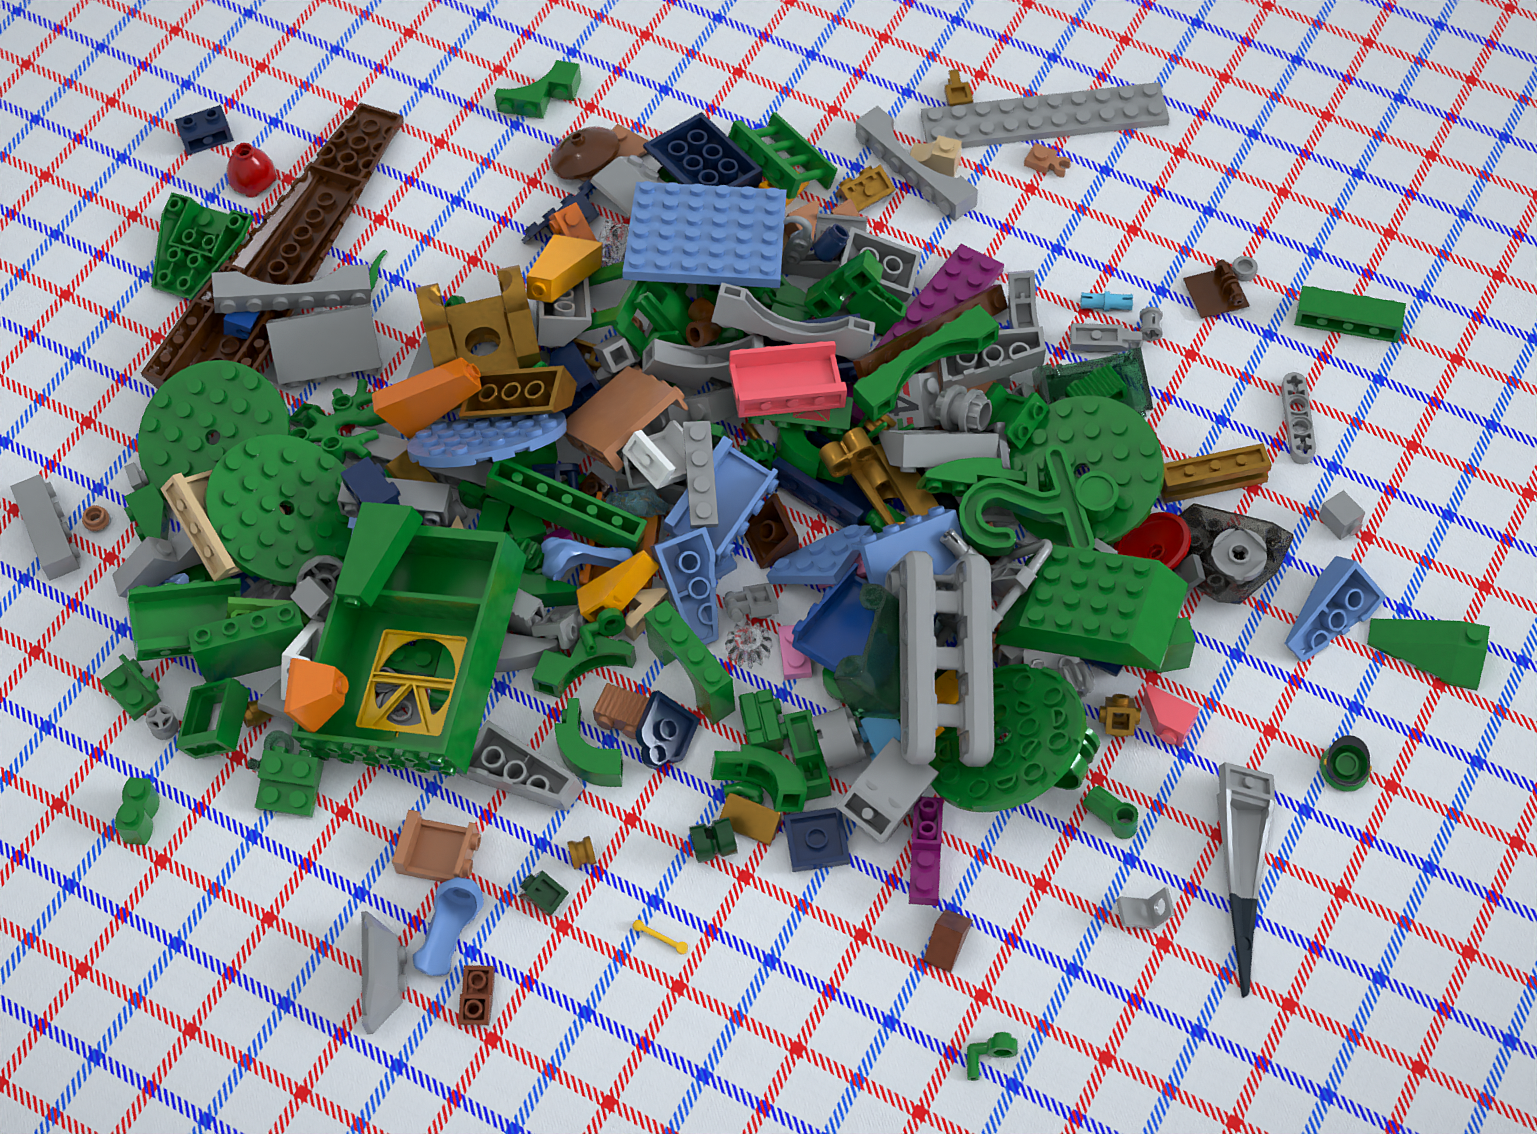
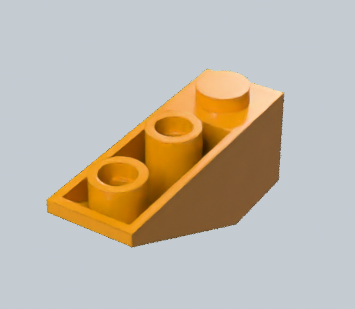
M642 550L577 589L580 614L592 623L596 621L599 613L605 609L617 608L622 611L658 570L659 564Z

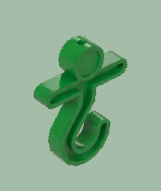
M1051 445L1046 449L1043 460L1051 491L1041 492L1005 478H987L973 484L963 495L959 506L958 521L965 542L971 545L977 552L989 556H1007L1011 554L1016 542L1015 532L1008 527L995 528L989 526L981 516L987 508L999 506L1041 523L1051 522L1059 525L1064 529L1069 547L1094 550L1095 540L1089 521H1102L1114 512L1119 495L1118 485L1113 477L1102 471L1087 472L1076 483L1065 449L1060 445Z

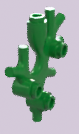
M360 379L357 383L356 393L352 397L343 394L340 388L333 390L332 395L334 399L332 400L334 414L324 416L314 409H310L306 416L315 425L310 429L305 427L294 428L290 431V435L312 443L321 442V447L343 464L346 459L345 452H353L362 459L366 457L371 458L372 453L363 444L379 439L376 429L355 436H341L338 430L342 426L354 424L362 427H373L387 422L374 412L373 405L363 410L359 409L362 406L373 403L372 394L374 393H367L368 381Z

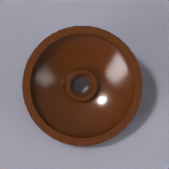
M587 127L574 131L555 147L550 158L551 169L556 176L568 180L593 175L605 168L616 157L620 148L619 139L614 131L604 127Z

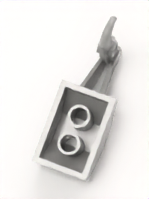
M789 216L784 219L783 224L785 225L793 222L801 225L803 228L792 233L784 247L781 273L823 279L868 249L884 267L879 284L887 293L894 295L902 302H907L912 295L922 256L921 252L851 227L848 231L850 237L843 250L832 262H822L814 255V250L809 251L813 244L811 223L800 216Z

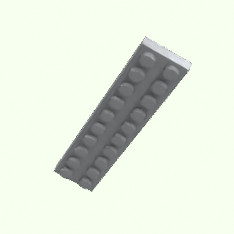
M1160 82L921 109L926 143L936 141L938 135L962 141V148L1169 124V115Z

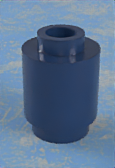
M834 224L832 227L829 226L813 244L814 255L822 262H832L847 245V240L850 237L849 233L838 224Z

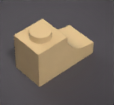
M938 135L937 140L931 143L922 144L914 142L910 155L933 171L954 177L961 161L962 141Z

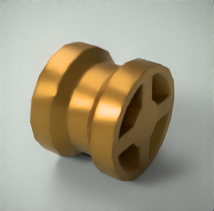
M885 414L874 422L871 419L866 420L864 425L872 431L881 423L887 422V426L883 430H889L895 427L897 422L888 414Z
M590 836L584 837L579 842L573 840L567 842L574 870L579 869L582 864H597Z

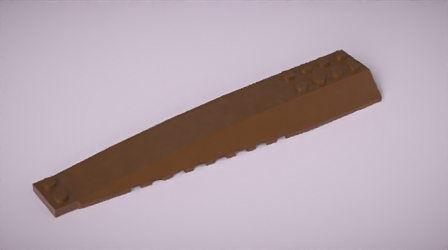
M359 103L352 115L341 124L318 151L315 161H310L304 168V174L291 183V189L287 194L279 197L276 207L263 216L264 221L260 226L252 229L249 233V239L244 245L240 244L236 248L233 258L230 261L226 260L220 267V272L238 271L252 279L277 285H295L313 281L380 159L404 123L403 115ZM211 278L192 300L144 367L141 375L155 388L159 389L179 371L206 361H232L257 371L271 351L266 327L267 321L291 317L296 309L260 311L251 333L247 332L250 334L248 339L225 335L224 318L227 313H215Z

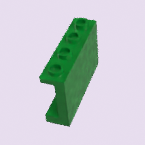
M227 577L215 582L194 580L186 584L169 582L156 587L140 585L129 589L127 608L136 662L191 656L188 629L226 619L228 597H241V579Z
M295 602L188 629L191 653L206 682H216L225 678H234L282 665V653L305 628V624L301 616L300 607Z

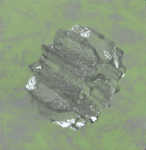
M746 621L744 627L736 624L734 627L735 631H728L725 643L729 659L731 661L737 660L739 668L744 663H747L751 669L755 662L762 666L763 658H769L771 655L770 649L773 646L772 639L769 637V631L767 628L761 629L759 622L754 626H750V623Z

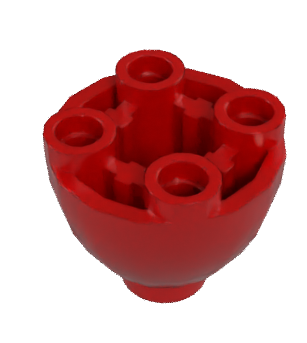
M249 143L238 144L234 148V152L230 156L227 165L229 185L234 191L245 194L249 198L258 196L260 192L269 188L277 180L275 166L265 152L253 147Z

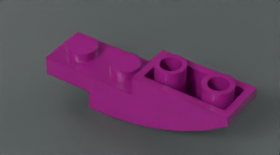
M921 797L914 806L909 904L938 906L943 818L942 798Z

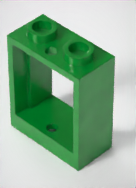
M225 678L221 681L206 682L203 685L191 687L175 748L194 759L236 751L251 690L241 685L240 681L234 678ZM222 703L216 729L207 731L214 704Z

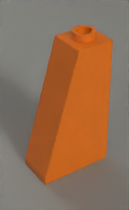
M462 357L375 391L372 394L374 412L408 439H411L416 435V432L425 429L481 390V373L474 364H469Z

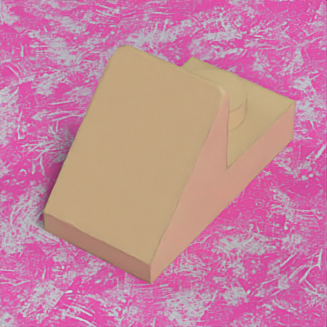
M642 589L633 597L628 606L634 610H631L625 617V634L627 637L635 641L646 630L644 614L666 600L670 603L667 589Z

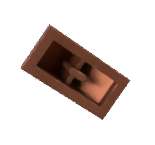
M945 909L934 925L923 962L951 973L973 919Z

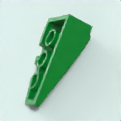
M1371 618L1367 645L1397 660L1403 659L1415 665V669L1423 673L1426 670L1440 677V681L1447 685L1477 691L1487 653L1490 626L1465 621Z

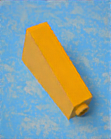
M554 234L527 274V299L552 303L602 266L603 243Z

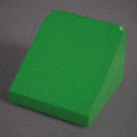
M303 403L290 417L289 423L296 428L305 427L310 429L315 425L306 416L310 409H314L324 416L326 414L319 405Z

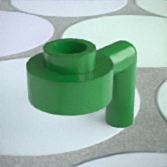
M608 608L600 612L595 622L579 628V633L586 650L594 652L597 649L592 634L600 632L602 635L609 637L618 635L624 630L626 621L622 612L617 608Z
M998 1032L993 1034V1037L989 1038L987 1042L969 1044L967 1047V1079L970 1081L979 1080V1055L988 1054L996 1058L1014 1057L1018 1054V1040L1013 1038L1010 1033Z

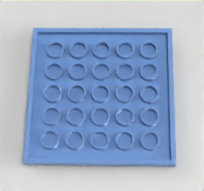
M650 181L636 182L623 266V280L721 285L722 282L733 286L780 288L786 190L778 188H753L750 186L729 187L726 185H687L674 182L668 184Z

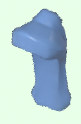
M550 537L541 544L542 552L544 553L541 572L546 578L556 581L564 576L566 570L581 563L614 568L634 555L628 548H599L570 539Z
M456 877L441 883L436 890L433 902L435 913L426 932L425 942L413 954L414 967L423 974L443 976L450 972L452 956L461 930L474 920L484 905L481 889L470 879Z

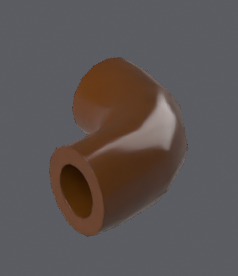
M704 297L696 299L688 310V317L694 322H690L687 325L686 337L690 345L695 348L714 342L723 329L717 323L711 322L715 306Z

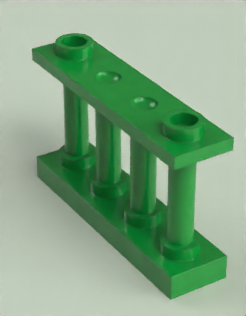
M772 113L767 127L751 130L742 120L733 121L728 137L763 169V176L775 188L786 190V198L788 200L796 198L800 185L804 182L817 180L826 190L831 188L838 169L778 113ZM769 136L776 143L766 144L761 138ZM785 151L791 157L783 159L777 152ZM800 165L807 172L798 173L792 167Z

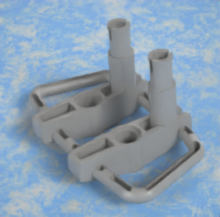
M952 528L944 533L946 538L944 536L940 538V542L956 556L957 560L965 554H979L971 545H967ZM1042 539L1014 548L1011 554L1001 556L994 565H990L991 595L1003 598L997 607L992 609V633L998 624L1003 621L1002 617L1018 597L1025 593L1028 586L1037 578L1035 574L1050 555L1053 548L1052 542L1049 539ZM1036 553L1027 567L1010 564L1015 559ZM938 613L939 618L937 620L943 628L936 636V646L943 647L952 633L957 635L955 614Z

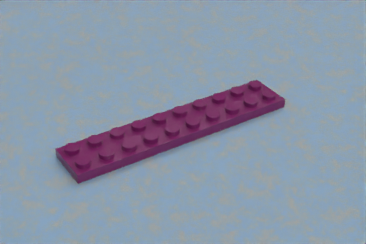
M960 244L910 304L904 318L891 327L874 349L991 287L1004 271V264ZM928 365L922 367L915 374H921ZM846 383V397L853 398V386L856 383ZM853 401L850 422L858 425L865 413Z

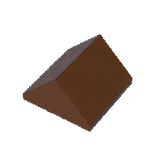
M773 493L765 501L758 515H751L747 521L750 525L744 534L760 569L774 566L778 559L799 549L798 534L778 494Z

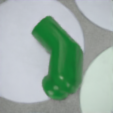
M741 781L723 785L725 799L729 793L737 796H746L750 801L757 804L764 802L762 796L764 791L755 784Z

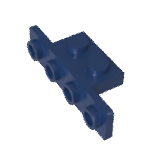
M588 179L578 187L580 192L577 195L573 196L570 193L560 202L562 207L558 210H555L553 207L542 216L543 222L539 225L534 222L524 230L526 235L521 241L525 244L545 227L554 235L549 226V216L577 202L587 223H591L600 214L585 196L596 186Z

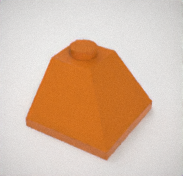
M291 658L284 713L307 732L315 733L344 705L345 694L349 688L347 677L334 666Z

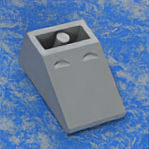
M893 737L855 781L836 808L879 842H887L939 772L929 764H909L902 756L901 742Z

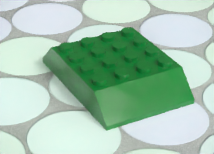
M1053 545L1050 555L1035 574L1037 578L1028 586L1026 592L1018 597L1004 615L994 640L995 644L1160 671L1188 590V583L1159 560ZM1036 554L1027 558L1024 566L1027 567Z

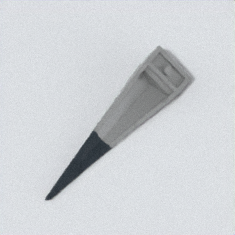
M1224 762L1218 766L1220 793L1217 794L1240 988L1241 995L1244 998L1250 993L1252 950L1258 895L1267 839L1275 805L1274 775Z

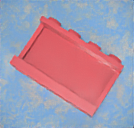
M835 341L730 351L729 373L738 417L844 408L847 388L846 383L841 382L835 357Z

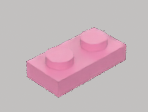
M795 625L778 627L784 680L812 677L810 658L792 647L794 639L792 630Z

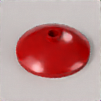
M1168 512L1152 513L1137 529L1134 528L1124 535L1123 539L1115 542L1113 549L1118 551L1120 555L1159 560L1170 570H1173L1179 565L1189 550L1191 532L1186 522L1176 514Z

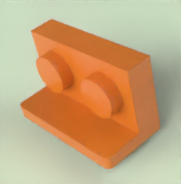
M577 202L549 216V226L555 235L597 241Z

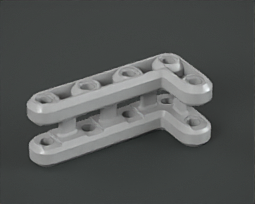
M909 551L888 570L885 580V596L887 601L894 607H899L902 756L909 764L927 765L936 756L934 752L935 730H937V726L957 727L960 761L968 767H984L992 760L994 753L990 564L982 555L965 554L942 575H933L932 560L934 559L926 551ZM935 587H941V590H935ZM936 613L955 614V623H957V645L955 647L936 646V637H934V616ZM937 669L956 670V679L958 680V701L956 704L937 703L934 674L937 672Z

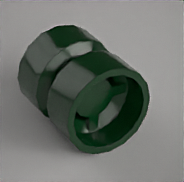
M729 817L713 820L711 826L702 823L689 827L698 863L714 860L715 854L725 857L738 853Z

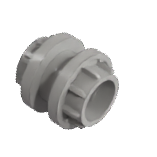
M953 385L951 388L947 387L943 390L936 400L935 417L936 420L940 421L945 430L956 431L959 428L960 432L980 433L986 429L991 419L992 404L990 400H987L982 390L971 389L967 392L964 386Z

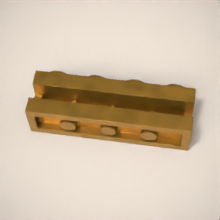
M1264 443L1164 463V481L1161 490L1164 504L1267 483L1269 478L1267 471L1271 470L1272 464Z

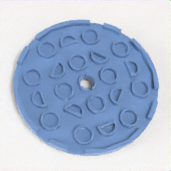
M561 411L549 414L475 419L459 418L449 422L440 421L431 424V429L416 432V437L407 445V451L412 463L419 460V465L424 467L449 468L476 465L477 462L488 460L491 457L493 462L515 457L517 452L525 450L531 452L554 442L567 431L565 414Z

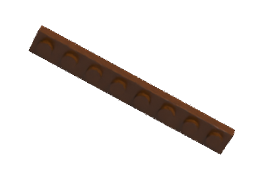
M992 285L854 360L853 364L858 379L871 375L882 364L891 362L902 351L911 349L922 338L931 336L944 324L951 323L960 317L965 310H971L979 304L993 317L1008 309L1002 285Z

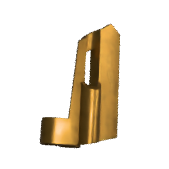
M861 427L848 431L843 436L841 442H830L819 451V456L832 477L837 478L851 474L886 525H901L906 522L894 521L883 502L884 499L900 498L910 516L928 514V509L939 506L932 493L916 489V484L921 479L919 472H901L900 467L890 465L882 444L873 445Z

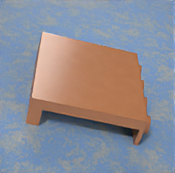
M627 366L566 419L567 431L563 435L572 447L617 472L624 466V463L616 452L629 441L634 432L642 430L670 404L685 411L689 408L683 401L685 396L678 387H671L664 380L658 381L652 374L648 376L641 369L636 370Z

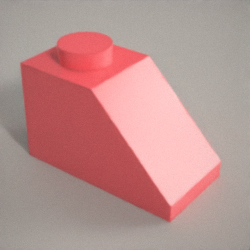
M1148 683L1145 688L1143 703L1155 735L1159 736L1167 744H1175L1182 747L1197 720L1199 708Z

